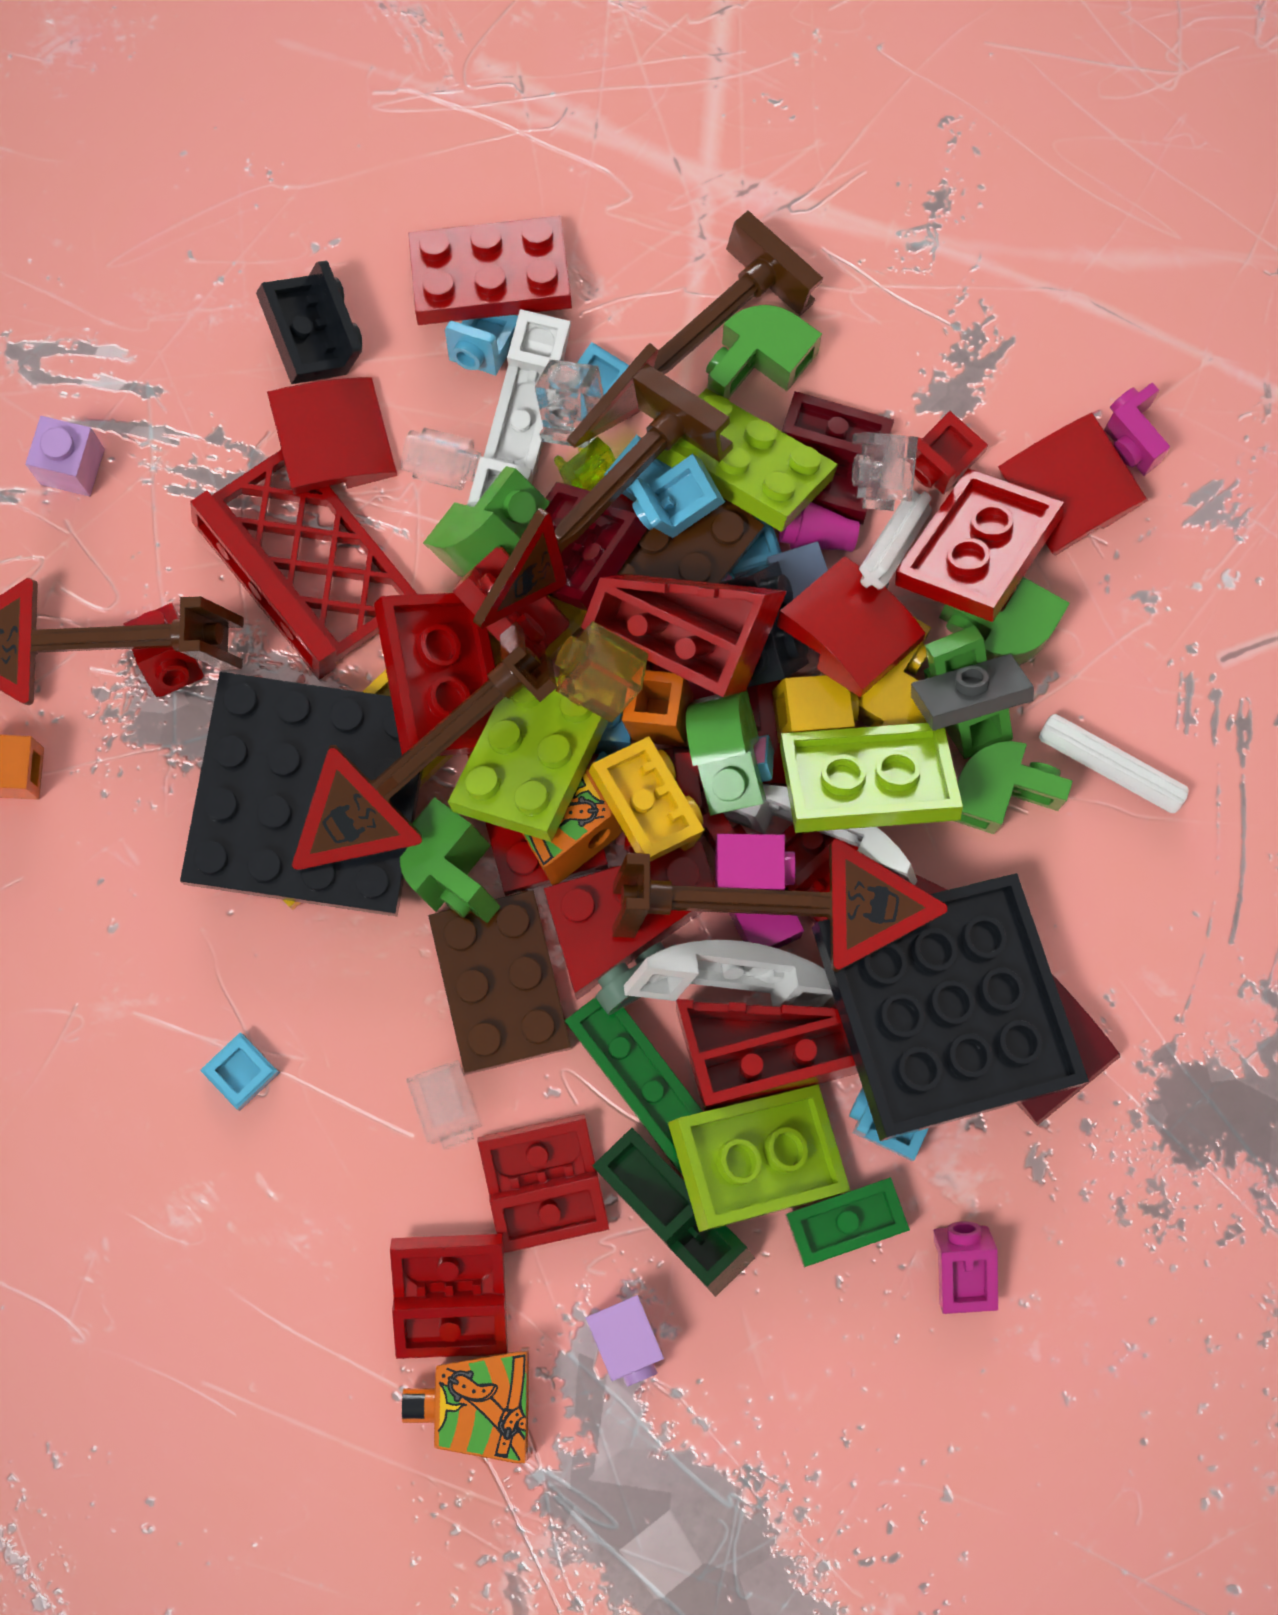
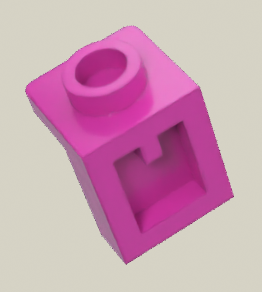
M960 1221L950 1224L948 1228L934 1229V1243L938 1251L939 1305L942 1313L997 1311L998 1251L988 1226Z

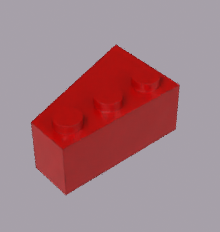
M701 841L686 851H683L680 847L650 862L651 880L671 881L673 886L715 887ZM621 865L544 888L576 1000L586 995L592 988L598 985V980L608 971L623 962L626 965L630 964L633 959L659 941L661 942L702 912L671 910L670 915L647 914L635 938L612 937V926L622 908L621 894H613V882Z
M688 999L676 1000V1012L704 1112L858 1074L837 1008L793 1005L777 1007L746 1005V1003L741 1002L724 1004L694 1002V1000Z

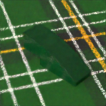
M633 1128L624 1134L592 1165L715 1297L755 1259L748 1247L726 1225L699 1232L685 1181Z

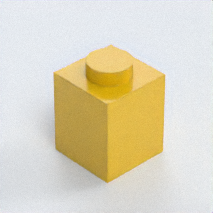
M827 675L785 678L772 690L778 743L781 740V733L855 727L854 722L857 721L859 716L858 696Z

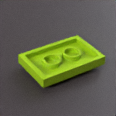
M706 388L698 397L729 416L730 424L720 434L733 442V449L719 463L681 438L670 450H664L656 459L673 468L691 454L696 455L702 460L724 499L783 532L833 480L838 464L821 455L815 449L776 429L772 424L731 403L727 398Z
M555 677L557 688L541 702L525 687L511 699L503 698L495 705L448 800L452 811L552 842L617 706L614 693Z
M928 723L781 733L780 751L795 833L961 820L963 804L945 727L932 731Z
M819 1084L680 1117L668 1122L699 1232L851 1191Z

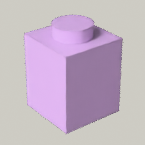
M40 415L25 465L40 485L90 497L105 448L91 427Z
M638 1295L585 1317L611 1381L623 1377L628 1387L658 1374L654 1363L663 1360L664 1357Z

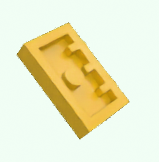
M649 736L592 763L589 773L636 853L650 854L651 862L679 847L686 851L696 844L704 832L701 811L690 796H684L675 781L676 773L671 759L665 751L656 749Z

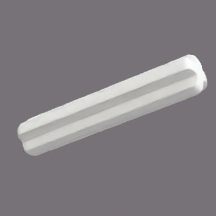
M914 490L906 493L859 568L863 575L860 582L864 587L868 588L873 585L877 589H882L888 584L932 512V508L929 505L932 498L929 493L924 491L922 494H919Z
M1052 714L1040 732L1039 739L1041 742L1169 813H1176L1180 810L1187 799L1189 789L1186 785L1058 714Z

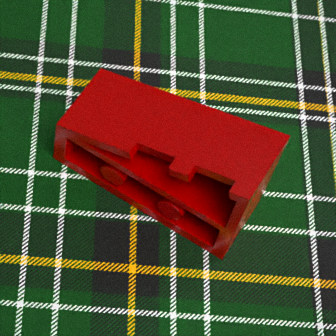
M633 574L600 577L581 628L721 697H727L747 690L787 591Z

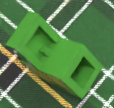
M758 305L743 309L724 323L722 344L724 346L716 352L706 368V373L709 374L707 389L729 399L751 371L756 368L785 391H788L817 356L822 333L794 313L781 307Z
M505 466L474 507L454 502L423 544L457 576L463 577L497 546L503 547L511 555L539 508L545 510L550 502L516 468Z
M1023 577L1003 612H999L993 622L946 604L939 618L947 622L946 627L952 633L975 625L984 638L987 661L1011 654L1018 665H1022L1034 658L1043 649L1070 603Z
M972 625L926 644L929 668L923 671L925 679L987 661L984 638L976 626ZM1009 708L945 727L948 735L964 759L972 757L979 750L991 744L1013 740Z
M747 690L727 697H721L716 694L693 700L686 710L687 739L693 766L698 765L710 816L764 804L766 796L753 748L759 741V736Z
M1004 741L991 744L974 754L957 778L963 810L961 820L954 822L995 834L1003 823L1011 796L1058 811L1067 801L1073 781L1060 777L1061 771L1045 763L1031 762L1029 766L1021 764L1027 746L1026 743Z
M434 797L412 823L422 834V842L419 845L407 847L400 857L402 874L408 885L435 912L445 903L463 918L471 911L488 923L501 906L479 883L467 874L491 845L470 822L459 814L454 813L452 809Z

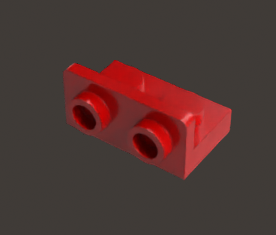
M501 546L495 547L465 574L453 590V593L474 615L478 612L510 557ZM546 595L486 628L500 642V635L516 621L523 628L525 646L539 659L545 654L547 647L568 629L570 621Z

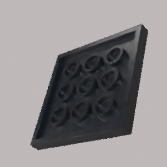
M220 672L180 882L187 886L398 917L404 876L400 867V857L404 854L407 847L301 870H295L292 867L293 858L329 746L336 745L370 780L376 779L402 756L391 696ZM423 770L389 799L411 823L415 819Z
M1017 873L930 894L947 905L948 911L943 916L839 972H834L831 969L830 920L819 921L812 927L880 1141L1080 1087L1089 1082Z

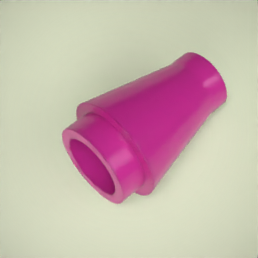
M811 502L783 532L779 531V542L790 544V549H794L818 541L821 550L853 552L858 540L860 523Z

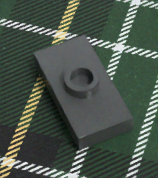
M1011 654L911 683V698L932 731L1033 701L1034 686Z

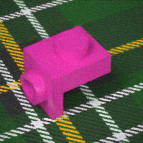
M1153 382L1140 392L1132 387L1117 398L1110 406L1113 414L1104 429L1114 441V447L1124 463L1130 467L1135 466L1143 476L1156 468L1170 449V445L1142 414L1152 405L1160 391Z

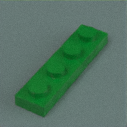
M593 998L568 1017L565 1023L683 1177L668 1122L680 1117L701 1113L703 1110L628 1012L622 1008L608 1015L598 1000Z

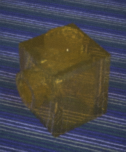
M592 621L578 638L570 636L561 647L555 664L560 667L555 691L567 697L574 704L583 706L612 723L642 690L648 653Z

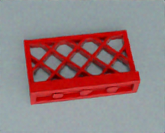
M279 450L213 495L206 490L191 500V518L193 525L316 678L320 680L336 669V662L379 633L374 606L366 605L369 582L392 585L399 595H414L417 593L330 486L314 490L316 493L304 492L294 495L292 490L271 487L273 473L285 466L282 450ZM265 479L264 486L256 485ZM241 494L262 497L259 520L237 517L228 507L227 503ZM269 498L299 503L296 525L266 521ZM306 504L328 507L335 515L333 530L303 526ZM340 523L345 527V529L349 533L339 531ZM248 530L257 531L256 540L253 538V536L249 533ZM263 533L294 536L291 559L268 556L261 548ZM301 537L330 541L331 547L328 564L297 560ZM337 543L360 546L367 554L365 570L335 566ZM372 562L381 572L371 571ZM279 569L289 570L288 579ZM295 571L326 575L323 599L300 596L293 587ZM332 577L363 581L360 604L329 600ZM312 609L321 610L320 619L316 616ZM327 611L358 615L356 631L338 642L325 627ZM365 616L374 617L363 625Z

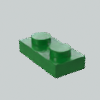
M891 1177L785 1214L803 1267L910 1231Z

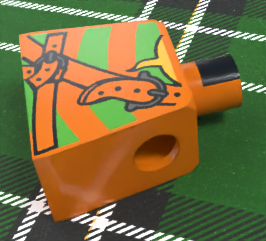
M587 767L552 842L523 834L553 886L562 882L615 840L622 830Z
M516 1351L436 1366L435 1388H403L402 1423H434V1448L512 1463L527 1462L529 1351Z

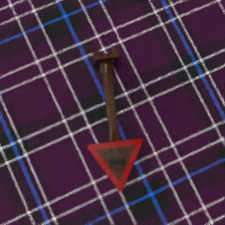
M747 210L734 222L726 250L746 267L739 273V279L659 350L649 343L569 435L566 441L573 448H576L639 413L641 410L638 409L633 377L646 364H649L662 374L668 373L753 297H760L768 289L801 316L814 304L815 298L811 295V292L822 283L823 277Z
M646 364L633 377L638 409L654 419L647 426V433L560 521L556 530H554L550 513L542 508L536 511L476 613L473 622L483 629L562 588L567 582L561 558L563 550L577 540L664 450H670L681 438L720 463L733 449V442L720 434L730 424L729 416L649 364Z
M26 578L0 595V691L25 705H31L34 702L35 657L38 653L173 647L177 652L186 654L221 670H241L243 667L242 658L228 653L229 628H243L244 617L201 596L180 597V619L173 620L172 624L37 630V581Z
M516 621L500 635L502 662L487 674L489 679L376 779H368L336 745L329 746L293 858L292 867L295 870L415 846L422 842L420 831L389 799L503 698L511 699L525 687L541 702L557 688L553 661L546 653L538 659L525 646L523 628Z
M834 839L829 845L830 892L673 886L671 881L651 880L650 854L627 853L613 882V894H621L622 908L612 926V937L635 938L647 914L670 915L671 910L827 917L830 920L831 969L834 972H839L938 919L948 911V907L945 903L839 839Z

